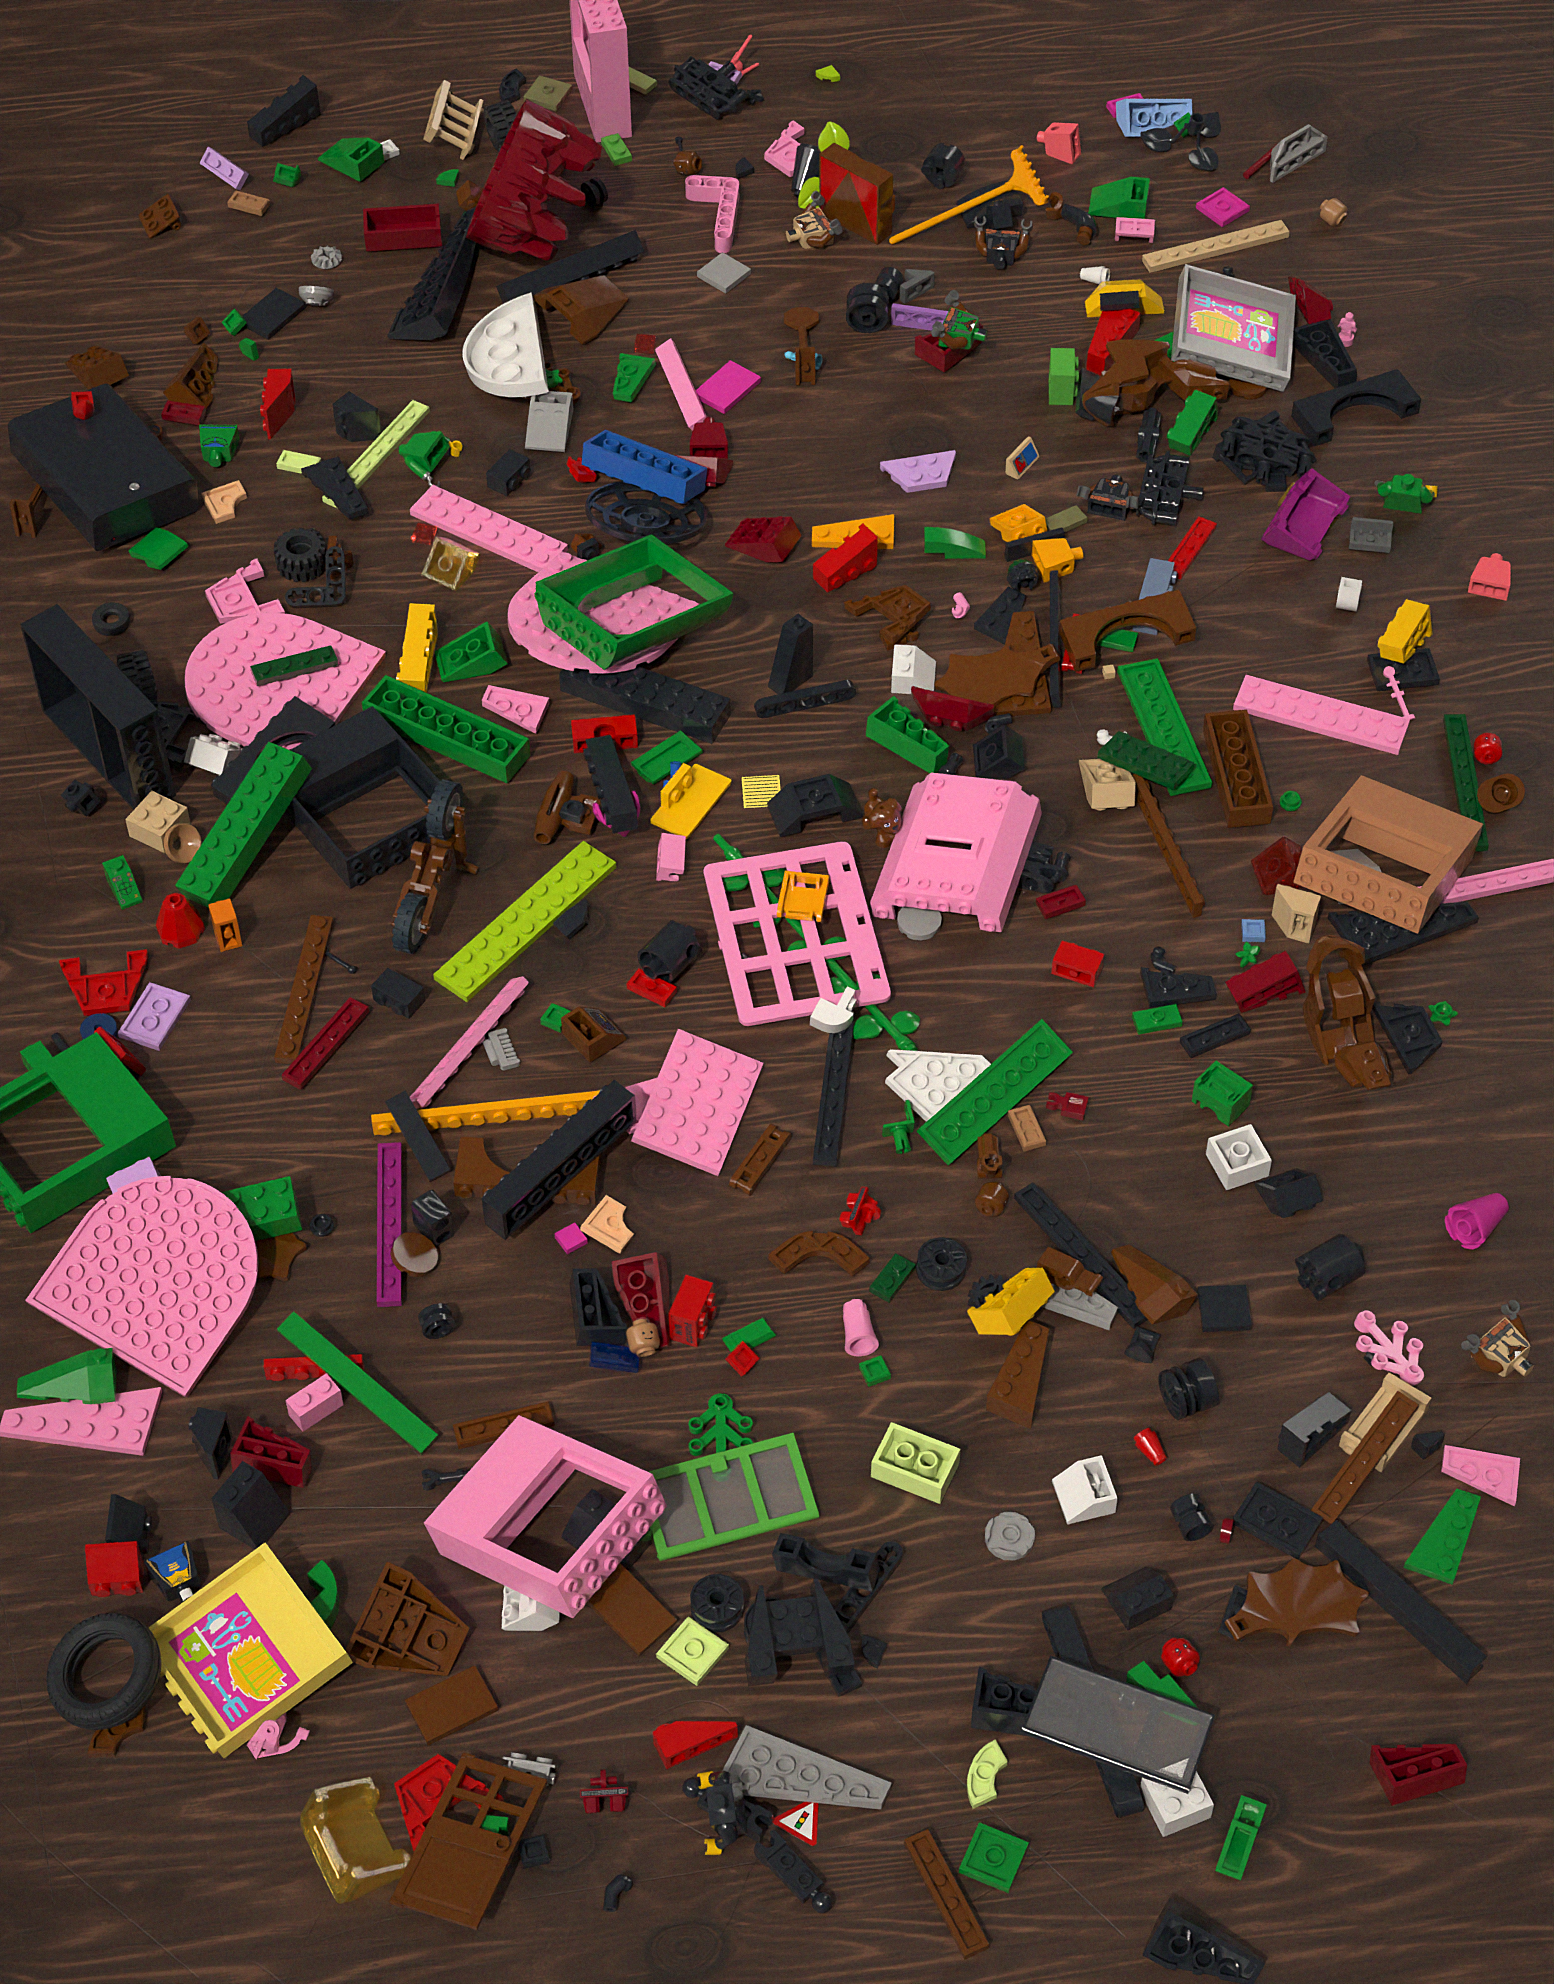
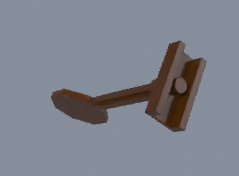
M794 307L784 313V324L798 330L800 347L795 348L796 385H800V382H811V385H815V347H808L806 330L819 323V314L808 307Z
M38 483L29 500L11 499L9 503L16 536L20 537L21 532L31 533L32 538L37 536L38 531L34 508L44 491Z

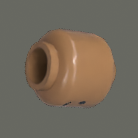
M1337 198L1326 199L1320 205L1321 219L1332 227L1342 225L1348 217L1347 207Z
M639 1319L634 1321L633 1326L629 1327L626 1331L629 1350L632 1353H636L638 1357L650 1356L656 1353V1349L660 1346L657 1326L654 1323L647 1322V1319Z

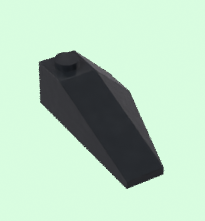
M1171 1898L1168 1899L1158 1916L1142 1953L1144 1957L1166 1969L1176 1970L1178 1968L1192 1971V1974L1217 1976L1220 1980L1240 1984H1254L1266 1963L1262 1958L1198 1913Z

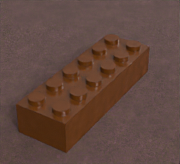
M1247 709L1205 713L1203 734L1227 827L1271 824L1273 804Z

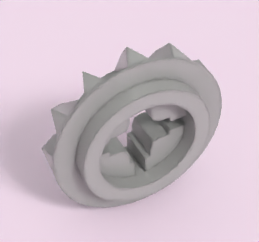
M328 245L324 248L320 246L319 249H315L313 254H311V260L316 267L329 269L341 262L342 255L335 246L331 248Z

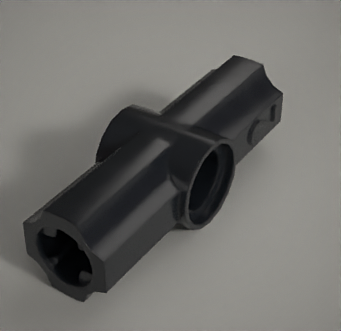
M1149 408L1144 411L1142 425L1139 427L1136 458L1140 459L1141 462L1147 463L1149 454H1152L1154 457L1155 446L1158 445L1161 413L1156 408Z

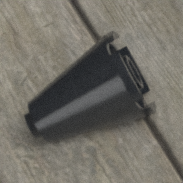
M801 143L796 148L791 191L796 198H799L800 190L808 179L812 177L819 178V154L821 152L817 151L818 147L815 145Z

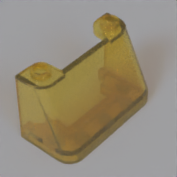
M370 1777L314 1789L300 1816L304 1835L336 1902L339 1904L354 1901L401 1878L411 1859L410 1854L403 1848L392 1850L374 1813L380 1795Z

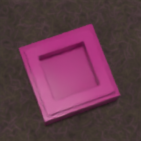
M576 1223L555 1233V1239L566 1254L588 1244L587 1238Z

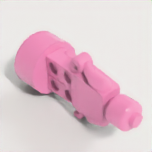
M1351 312L1346 313L1345 318H1342L1338 327L1341 326L1342 328L1339 336L1345 347L1353 344L1354 334L1352 332L1354 331L1355 333L1357 331Z

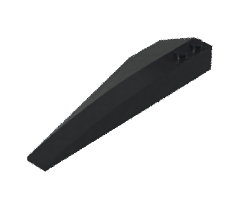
M476 206L463 212L454 226L455 230L446 238L448 243L440 247L438 250L440 255L438 258L434 257L421 276L422 281L413 288L415 293L412 297H407L405 300L406 307L399 309L387 335L389 339L432 340L437 337L441 338L448 333V328L453 321L452 318L466 285L475 251L476 242L467 239L466 234Z

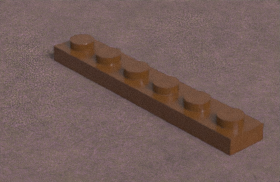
M1397 1391L1311 1511L1323 1517V1521L1329 1525L1338 1520L1419 1408V1404Z

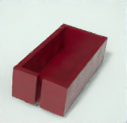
M439 204L363 209L366 251L442 246Z

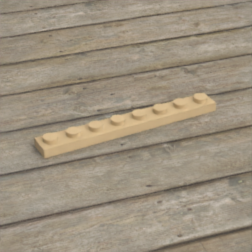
M1282 220L1144 254L1142 262L1149 273L1285 239L1289 237V230Z

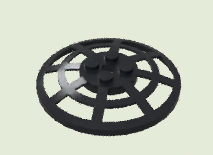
M623 481L606 484L595 489L587 497L585 503L586 516L594 526L609 535L631 542L651 534L664 544L685 541L701 533L707 522V510L696 497L685 502L688 506L680 510L672 505L660 502L661 496H658L655 492H653L652 500L627 499L623 492L652 491L643 490L639 486ZM614 493L619 500L606 508L595 503L602 497ZM592 508L603 513L604 523L594 517L591 513ZM617 508H625L621 514L613 512ZM662 509H665V510L671 512V514H668L667 512H665V511L662 510ZM695 510L700 518V524L688 525L685 514ZM609 516L621 520V524H611ZM679 518L681 521V526L669 525L670 520ZM625 529H626V530H628V531H630V532H633L634 534H633V535H632V534H628V533L622 532L621 530H625ZM667 530L677 531L669 536L664 534Z

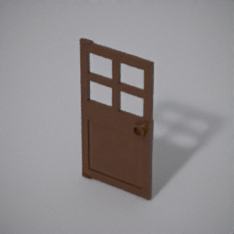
M462 1753L452 1777L389 1903L399 1908L406 1907L478 1930L548 1783L547 1779L476 1758L475 1755ZM467 1768L495 1776L487 1796L458 1788ZM504 1780L533 1788L524 1808L495 1799ZM453 1797L482 1805L472 1825L443 1817ZM491 1808L519 1817L510 1837L481 1829Z

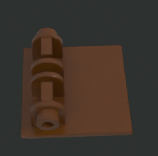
M169 194L160 198L138 215L150 239L168 226L174 230H179L181 227L180 215Z

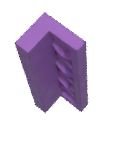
M893 303L891 325L932 330V325L936 321L943 324L948 311Z

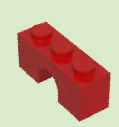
M635 715L571 720L574 753H583V748H586L585 739L611 735L612 740L616 743L617 750L638 748Z

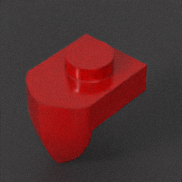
M92 391L71 392L73 415L82 420L92 417L94 414Z

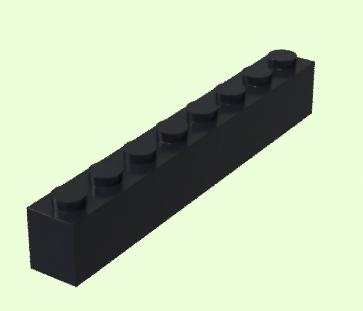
M636 230L504 282L496 286L504 304L528 293H532L533 296L548 287L571 283L576 279L579 281L590 278L589 274L593 272L596 275L606 271L605 267L611 265L612 268L623 265L622 260L628 258L630 262L640 258L638 254L644 252Z

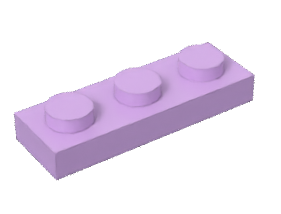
M210 147L207 148L200 161V164L238 190H241L249 175Z

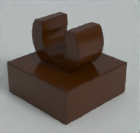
M196 317L184 327L185 335L187 338H190L193 344H198L210 334L202 317Z

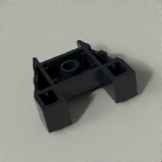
M814 1579L812 1582L810 1597L768 1602L765 1600L763 1585H759L755 1597L744 1661L748 1686L773 1684L778 1674L776 1657L821 1652L825 1677L851 1673L854 1667V1659L850 1638L818 1579Z

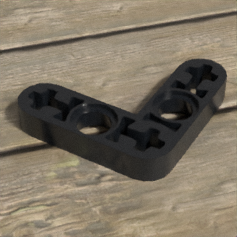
M337 546L330 547L327 550L326 587L290 588L285 594L287 604L292 608L342 606L346 601L344 551ZM334 552L341 556L337 558L338 566L342 565V567L334 566V560L330 557L334 555ZM335 571L342 574L341 579L337 582L330 579V575ZM334 587H338V593L342 596L338 598V601H334L331 597L335 595ZM314 592L321 594L320 601L316 603L310 600V595ZM295 593L298 597H304L303 593H306L307 603H304L303 598L297 599L295 603L289 598L293 597Z

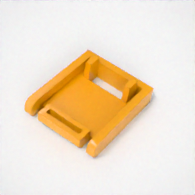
M785 871L777 907V917L781 918L782 914L786 913L785 918L813 921V916H816V922H821L829 885V875ZM795 882L816 884V889L796 887Z

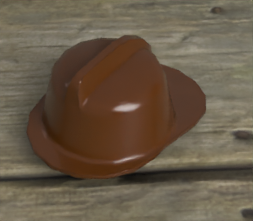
M1509 773L1501 774L1481 783L1477 792L1478 802L1488 812H1502L1521 803L1525 795V788L1521 779L1516 775Z

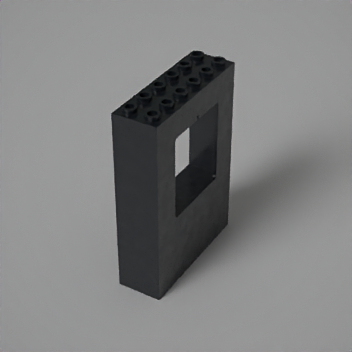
M58 604L21 623L20 626L42 712L133 810L151 791L168 799L176 796L157 708Z

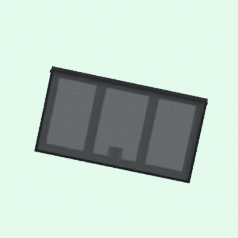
M1050 1655L1024 1725L1021 1727V1734L1189 1794L1215 1714Z

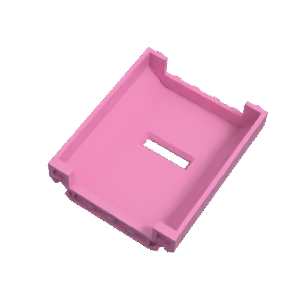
M938 773L927 775L924 781L913 785L901 818L900 830L895 834L870 902L873 916L882 919H895L894 905L977 915L980 930L1002 932L1042 814L1039 798L1033 794L1031 796L1027 795L1021 790L1022 786L1013 781ZM928 839L972 844L970 850L925 844Z

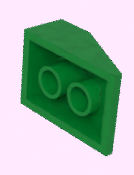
M487 621L434 651L443 682L491 674L508 664L501 637Z

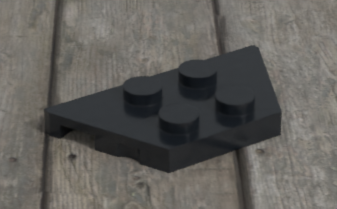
M1374 1002L1373 1012L1408 1075L1412 1074L1441 1047V1037L1423 1006H1405L1394 1003L1393 1007L1381 1006L1380 1002Z

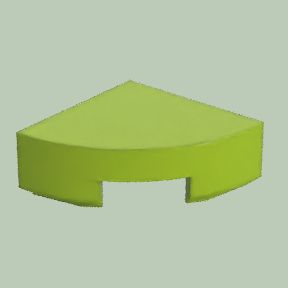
M832 65L816 70V77L821 80L824 78L831 80V82L840 81V74Z

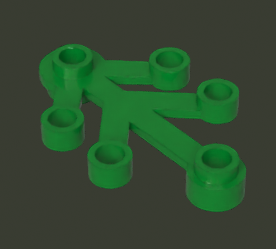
M721 1393L713 1395L708 1401L709 1409L700 1417L691 1418L688 1425L689 1431L692 1434H700L703 1431V1426L714 1417H716V1424L701 1438L692 1439L689 1442L690 1454L693 1456L701 1455L704 1448L715 1438L716 1453L726 1451V1438L736 1447H741L744 1444H753L750 1438H742L726 1424L727 1417L738 1425L740 1432L749 1433L753 1429L752 1419L748 1416L742 1417L732 1408L733 1402L728 1395ZM717 1403H724V1405L718 1406ZM748 1423L749 1426L743 1427L741 1424ZM693 1424L700 1425L698 1428L692 1427ZM694 1445L700 1446L699 1449H693L692 1447ZM726 1462L727 1471L713 1474L711 1470L712 1478L716 1482L723 1483L730 1479L731 1466L728 1462Z

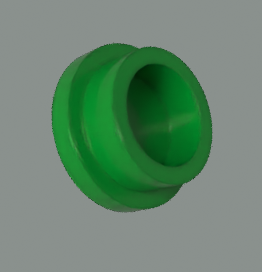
M1286 791L1280 797L1279 803L1283 809L1295 811L1300 808L1302 801L1297 792Z

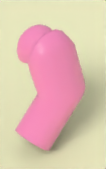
M959 592L953 597L957 604L956 608H952L954 617L958 619L965 617L970 609L969 603L963 594Z

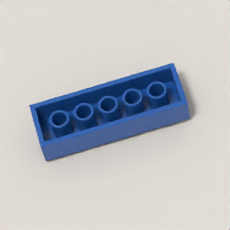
M604 430L583 444L582 465L589 467L591 470L605 473L609 477L621 479L625 483L639 486L643 490L655 492L658 496L673 499L676 503L684 504L705 490L706 467L611 431Z

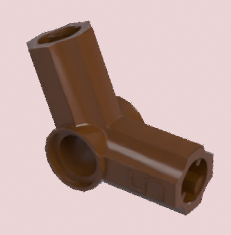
M991 1133L983 1134L977 1139L978 1179L1002 1178V1156L999 1155L998 1137Z

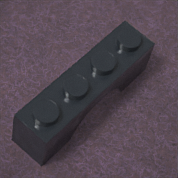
M780 1533L772 1552L777 1571L868 1591L873 1590L880 1572L876 1553L852 1548L845 1555H831L814 1548L805 1538Z

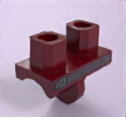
M600 1769L601 1777L590 1778L591 1786L601 1785V1788L580 1789V1799L583 1800L586 1814L600 1813L599 1799L610 1798V1812L625 1811L626 1797H629L628 1787L607 1788V1785L617 1784V1776L606 1777V1769Z

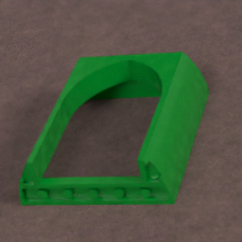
M652 534L536 581V591L534 593L543 624L603 670L720 620L721 616L728 611L733 598V592ZM663 569L708 600L632 634H610L584 615L587 611L602 603L662 579Z

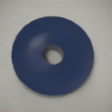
M103 1013L87 1017L80 1026L82 1040L94 1034L98 1027H102L115 1038L118 1035L115 1020Z

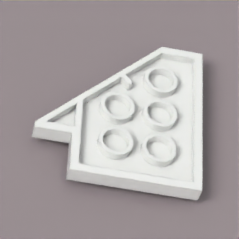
M890 1049L886 1056L899 1068L886 1078L885 1083L904 1101L909 1099L911 1108L927 1122L991 1064L982 1055Z

